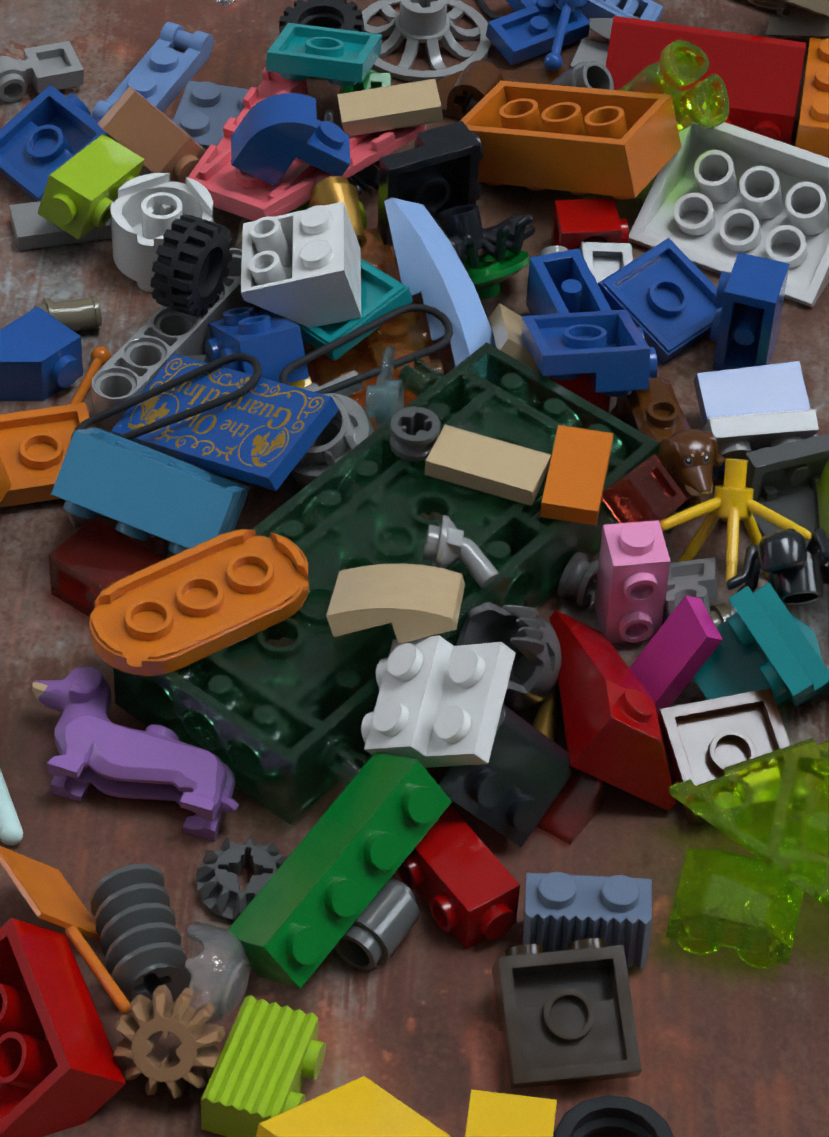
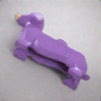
M94 667L74 668L63 680H35L33 682L32 691L37 701L48 708L63 713L55 727L54 734L56 748L60 756L52 757L47 763L48 774L54 775L50 783L53 795L82 802L88 787L92 783L104 794L118 798L175 801L181 808L196 813L194 816L187 817L183 825L184 833L211 841L216 840L222 820V813H234L239 807V804L232 799L235 786L234 773L226 764L222 763L218 756L205 749L179 741L178 736L172 730L161 725H149L145 731L112 723L108 719L112 698L111 688L100 671Z

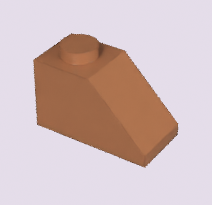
M131 86L127 88L97 123L118 143L144 158L143 165L151 172L170 173V181L185 183L186 177L190 175L206 152L183 128Z

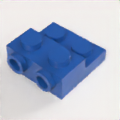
M50 84L0 129V173L35 202L41 201L51 173L103 133L110 138L112 137L97 124L103 117L96 121L90 116L91 113L86 105L76 95L70 93L66 97Z
M626 309L522 316V338L542 376H549L556 380H573L578 378L580 374L585 373L596 393L601 392L611 397L627 396L632 393V390L649 389V380L656 379L657 377L656 351L654 347L648 346L643 329L636 327Z

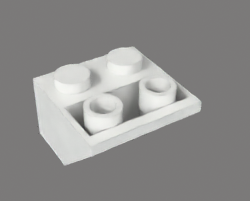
M344 201L325 206L317 205L302 211L275 217H262L256 221L243 223L241 295L244 301L309 328L360 318L361 248Z

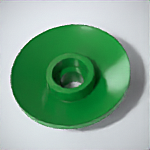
M506 251L504 260L497 261L489 254L479 255L480 265L477 269L470 267L468 259L463 266L475 286L479 299L483 300L500 294L499 283L521 271L530 262V258L526 251H519L518 253Z

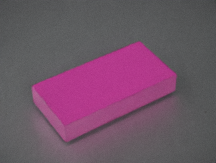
M685 595L629 668L654 701L657 715L660 709L670 707L723 640L701 598Z

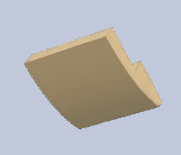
M377 564L341 570L336 580L326 617L333 637L392 623L398 644L457 630L465 582L461 573L417 564Z

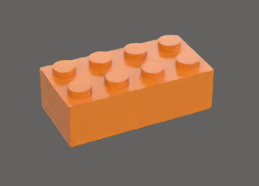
M500 81L460 120L464 122L471 132H475L481 140L483 159L479 162L478 181L484 182L489 186L504 184L523 186L534 191L551 189L569 191L574 195L588 193L609 195L619 200L636 198L681 149L672 95Z

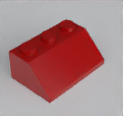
M10 918L0 928V1137H43L84 1124L126 1082L66 935Z

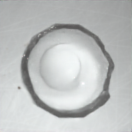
M193 921L187 929V936L191 939L190 958L185 962L186 969L192 975L189 988H192L194 991V998L190 1006L197 1010L203 1004L213 1003L215 1011L205 1024H217L228 1017L242 1001L248 986L250 962L244 946L232 932L224 928Z

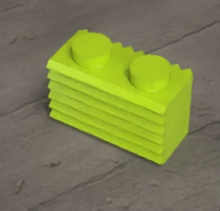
M252 995L245 997L201 1098V1129L226 1137H255L259 1123L305 1103V1094L300 1093L305 1078L317 1079L326 1052V1043L318 1041V1017L313 1012L305 1014L301 1009L294 1011L288 1005L281 1007L276 1002L269 1004L265 999L256 1000Z

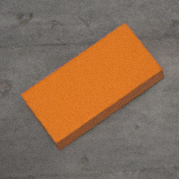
M558 425L541 502L540 517L597 526L614 433Z

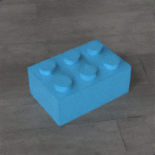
M95 427L74 431L51 495L66 500L63 509L77 516L90 520H95L96 516H107L117 520L118 523L115 529L133 538L147 541L149 536H158L170 541L168 550L178 554L216 536L234 531L250 487Z

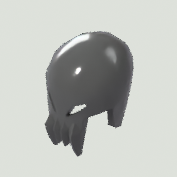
M486 602L472 608L468 612L456 646L502 642L516 652L503 705L513 712L533 707L546 699L556 687L562 666L561 646L556 632L550 623L536 615L537 610L535 608L515 605L500 607Z

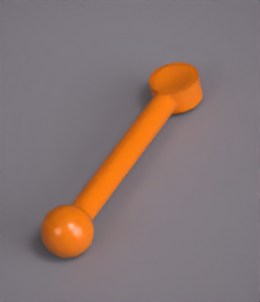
M98 346L92 350L90 356L92 363L70 404L83 402L92 385V378L100 370L101 366L111 358L108 348Z

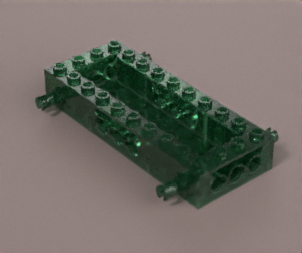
M487 342L445 376L424 363L422 359L414 357V368L407 364L404 365L398 378V385L400 388L418 396L406 407H423L433 411L439 417L441 423L440 433L444 425L550 454L551 456L558 425L614 433L597 526L540 517L541 502L547 476L532 506L426 476V460L407 461L397 457L391 451L389 445L391 435L390 419L252 529L256 530V536L271 538V532L284 536L295 543L304 553L308 562L309 591L301 608L288 619L174 672L155 676H141L125 673L113 668L115 704L146 726H164L172 730L178 736L179 741L205 749L218 756L222 763L226 764L234 773L236 788L291 825L337 783L347 787L368 762L369 759L367 757L370 753L364 750L365 742L361 733V725L365 715L369 712H374L380 690L376 681L377 665L381 659L389 656L392 641L397 639L392 623L333 637L326 614L339 571L377 564L403 563L432 566V560L423 559L425 538L428 525L439 526L441 519L427 520L419 515L425 513L429 516L436 512L449 516L456 528L464 531L463 537L471 539L499 573V576L493 582L480 588L459 559L456 564H451L445 568L462 574L465 582L457 630L433 636L440 635L450 644L456 646L468 612L474 607L486 602L500 607L515 605L536 608L558 589L564 569L575 553L581 552L586 554L589 561L600 552L603 525L660 521L678 513L673 508H668L653 499L656 475L654 473V463L659 449V442L546 376H542L539 372ZM674 527L665 530V533L671 534ZM283 637L294 641L293 644L287 647H275L267 643L270 639L280 640Z

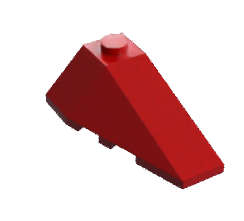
M555 610L550 616V624L556 632L562 653V666L558 682L570 766L669 811L676 803L654 701L603 632Z

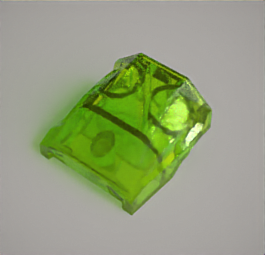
M688 849L674 906L669 917L666 937L676 939L683 949L693 954H710L724 946L736 949L740 959L755 968H770L778 963L789 965L807 875L778 862L728 851Z

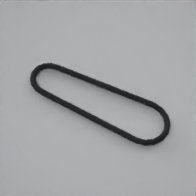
M408 304L398 307L291 362L282 369L279 375V382L289 385L287 377L295 369L402 314L424 312L433 315L444 325L445 335L436 344L315 391L320 394L338 392L440 351L449 344L453 336L452 323L440 310L425 304Z
M235 353L220 357L84 420L75 430L87 429L104 419L224 364L244 361L253 366L252 377L240 389L119 435L128 440L137 438L244 396L257 385L262 375L261 364L256 357L246 353Z

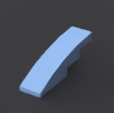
M393 197L385 200L384 203L402 284L409 287L412 300L424 302L425 305L437 308L452 323L453 336L449 344H451L459 384L491 389L506 383L493 331L475 286L451 242L424 205ZM426 313L432 341L439 342L445 335V327L439 319Z

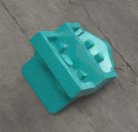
M767 583L754 593L747 586L728 598L733 615L726 618L725 622L716 627L723 640L693 677L707 700L771 688L778 709L789 703H792L797 708L829 690V670L823 663L815 632L788 611L770 583Z

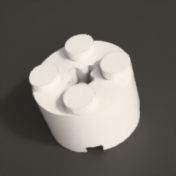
M170 173L145 174L124 183L118 189V198L114 203H111L110 207L114 262L123 274L137 281V285L141 290L152 292L154 288L150 287V282L155 274L152 271L153 262L157 261L158 258L156 251L159 244L162 245L164 242L163 235L166 230H171L172 222L176 218L180 219V215L183 214L214 222L213 200L209 191L201 183L186 177V184L170 181Z

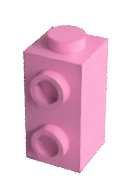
M659 520L603 525L594 606L601 632H603L611 644L649 641L662 626L671 561Z

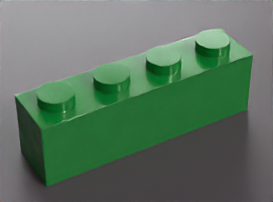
M375 752L230 926L223 937L259 977L301 989L452 801L418 759Z

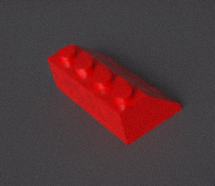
M614 16L605 67L612 75L614 81L613 90L672 95L678 131L688 110L790 145L806 43Z

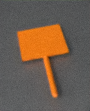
M0 846V864L36 916L65 928L66 935L119 1011L123 1014L129 1013L131 1011L130 1002L82 936L100 941V936L95 928V920L62 873L56 868Z

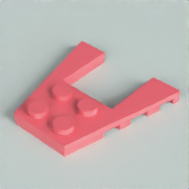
M266 67L262 71V83L258 88L251 87L242 99L244 108L238 117H230L223 126L224 137L217 146L213 144L209 146L188 176V178L201 183L209 191L213 200V207L252 221L262 217H275L291 212L311 200L310 191L316 183L333 176L295 158L277 185L273 186L231 165V135L254 105L265 98L277 94H309L306 79L299 81L284 79L278 72L266 71ZM425 124L349 137L350 166L342 177L346 179L380 160L381 157L387 156L416 139L417 133L426 131Z

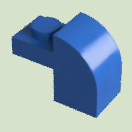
M283 93L263 99L248 111L231 135V165L273 186L277 185L295 158L333 176H342L350 166L349 135L330 121L318 120L316 99L304 94Z

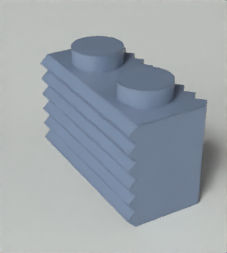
M526 872L522 945H542L544 953L568 950L567 945L573 941L601 938L605 940L606 946L624 945L627 969L635 965L641 970L646 966L652 922L651 878H632L625 875H572L563 872Z

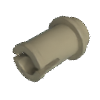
M97 296L53 303L50 298H44L43 304L34 305V308L40 307L73 331L101 329L102 316Z

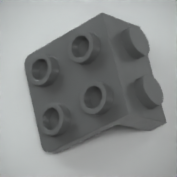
M829 434L761 448L745 453L744 460H748L746 487L754 489L753 500L809 530L811 535L815 529H820L816 484L829 458ZM753 514L762 537L783 530Z

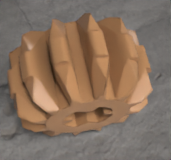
M160 985L155 989L152 1001L139 994L130 1003L133 1015H122L116 1023V1030L126 1038L118 1041L114 1046V1056L133 1059L124 1072L125 1080L136 1079L142 1073L149 1078L145 1085L147 1096L155 1095L162 1082H166L168 1091L174 1099L183 1095L186 1090V1082L198 1089L202 1088L209 1080L206 1068H215L221 1052L213 1045L223 1040L225 1029L223 1026L205 1024L215 1011L213 1003L203 1004L197 1010L190 1006L194 998L192 988H184L177 1001H173L171 992L166 985ZM170 1032L176 1035L181 1041L177 1050L175 1044L169 1050L160 1045L158 1040L163 1034L164 1039L168 1037Z

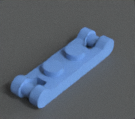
M169 21L166 22L162 27L159 39L106 101L100 100L97 102L92 117L96 121L103 117L129 86L164 113L187 85L188 80H191L208 60L214 44L212 34L202 31H196L192 34L184 31L182 25Z

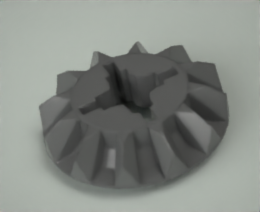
M250 835L245 843L234 844L226 837L220 849L216 851L206 850L203 863L197 868L196 884L198 894L211 911L221 917L236 920L288 857L282 856L279 853L275 841L264 846L257 844L253 836ZM251 866L253 875L250 878V883H246L245 891H241L237 876L240 874L241 868Z

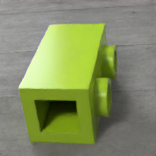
M103 133L49 175L37 214L76 239H81L94 227L102 228L111 218V203H114L118 198V189L127 181L139 176L145 159Z

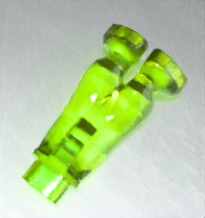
M681 39L665 46L660 54L659 62L645 67L619 89L620 91L672 95L678 132L690 127L693 123L704 129H713L724 123L729 115L727 89L722 78L717 74L708 76L688 90H677V88L688 86L697 81L709 68L708 57L702 49L691 42Z

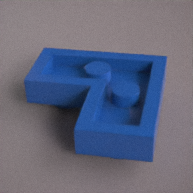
M506 0L515 12L488 22L486 37L512 66L551 51L561 11L555 6L553 0ZM581 11L570 14L562 46L588 37L590 21Z

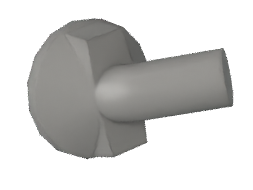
M442 515L439 526L428 525L423 559L432 560V567L444 569L451 564H456L459 559L480 588L489 585L499 576L498 571L471 539L463 537L464 531L457 529L449 516Z

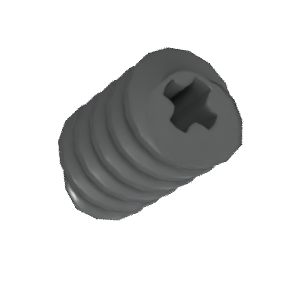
M131 864L112 871L94 886L89 897L91 913L95 917L96 932L100 936L101 950L105 955L106 969L130 1003L139 994L152 1001L153 993L160 985H166L171 992L173 1000L180 996L184 988H188L192 981L191 971L185 968L187 965L186 951L181 947L180 931L175 927L176 916L170 908L169 893L164 888V875L158 867L149 864Z

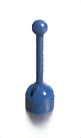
M553 0L555 6L561 11L551 53L547 54L544 58V66L547 70L554 72L562 67L563 60L560 53L570 14L579 12L586 6L588 0Z

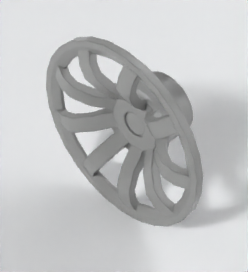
M379 0L362 11L365 32L382 34V37L390 35L381 44V53L372 68L380 73H390L393 78L413 82L429 79L438 81L458 71H464L471 62L477 60L484 61L491 49V41L486 37L487 21L473 7L460 0ZM400 3V12H396L391 5ZM447 6L453 7L449 13H447ZM377 12L390 22L379 27L367 24L370 18ZM466 14L477 27L474 29H463L456 26L455 23ZM455 38L463 41H476L480 39V44L476 51L464 49ZM407 39L403 56L397 66L380 59L391 54ZM438 40L456 59L463 62L447 68L440 54ZM420 43H425L426 53L432 70H411Z

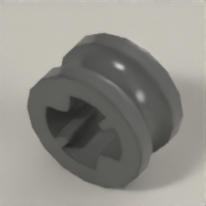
M406 407L397 411L392 416L390 422L391 435L389 445L391 451L397 457L407 461L426 460L439 437L441 428L439 417L433 411L423 407Z
M581 552L575 553L561 576L558 586L559 598L569 600L574 597L576 598L577 606L587 609L593 603L595 597L599 560L589 563L586 554Z

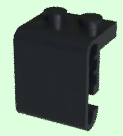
M503 705L489 763L451 766L439 786L451 800L522 848L572 775L574 767L570 766L569 753Z

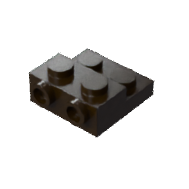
M589 938L569 943L567 945L568 950L543 953L542 945L526 944L508 948L505 950V956L497 957L492 968L499 1028L500 1031H504L511 1089L636 1077L642 1072L624 945L606 946L604 939Z

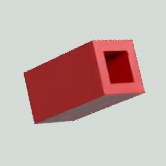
M449 805L396 872L401 882L408 886L411 891L416 890L429 905L436 924L444 932L451 931L467 950L485 939L493 940L499 938L517 922L520 884L454 808Z

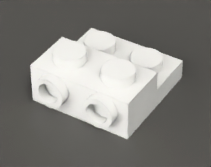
M440 635L398 644L397 639L393 640L389 656L381 659L376 668V681L380 690L374 712L366 714L362 721L361 733L365 742L364 750L371 755L377 752L418 759L424 768L488 764L516 652L502 642L453 646Z

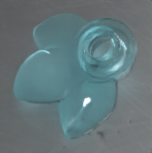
M387 347L385 349L381 372L377 377L376 385H368L366 390V414L368 418H376L377 428L381 432L382 450L385 455L394 454L389 445L391 418L397 411L404 408L402 380H393L395 347Z

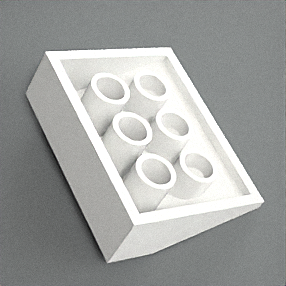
M688 110L678 131L681 149L658 173L629 233V242L652 249L667 238H670L696 266L720 275L722 271H732L738 252L788 263L790 265L784 298L813 308L829 283V158Z

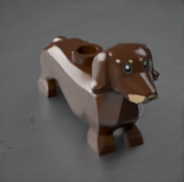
M656 377V379L649 380V389L632 390V393L627 396L617 397L616 405L611 410V417L619 435L628 434L630 425L640 470L652 486V491L648 497V505L654 521H660L672 516L674 501L686 499L684 510L702 503L699 496L712 494L713 468L722 466L725 461L724 457L718 453L717 439L713 432L690 429L669 380Z

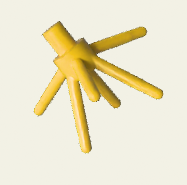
M725 459L724 484L715 486L714 498L659 521L662 531H665L709 513L678 562L692 560L718 520L727 521L726 583L730 578L737 575L739 520L743 521L752 545L758 546L762 539L753 514L783 530L794 529L806 541L810 540L812 536L809 530L753 500L754 489L746 487L748 460Z

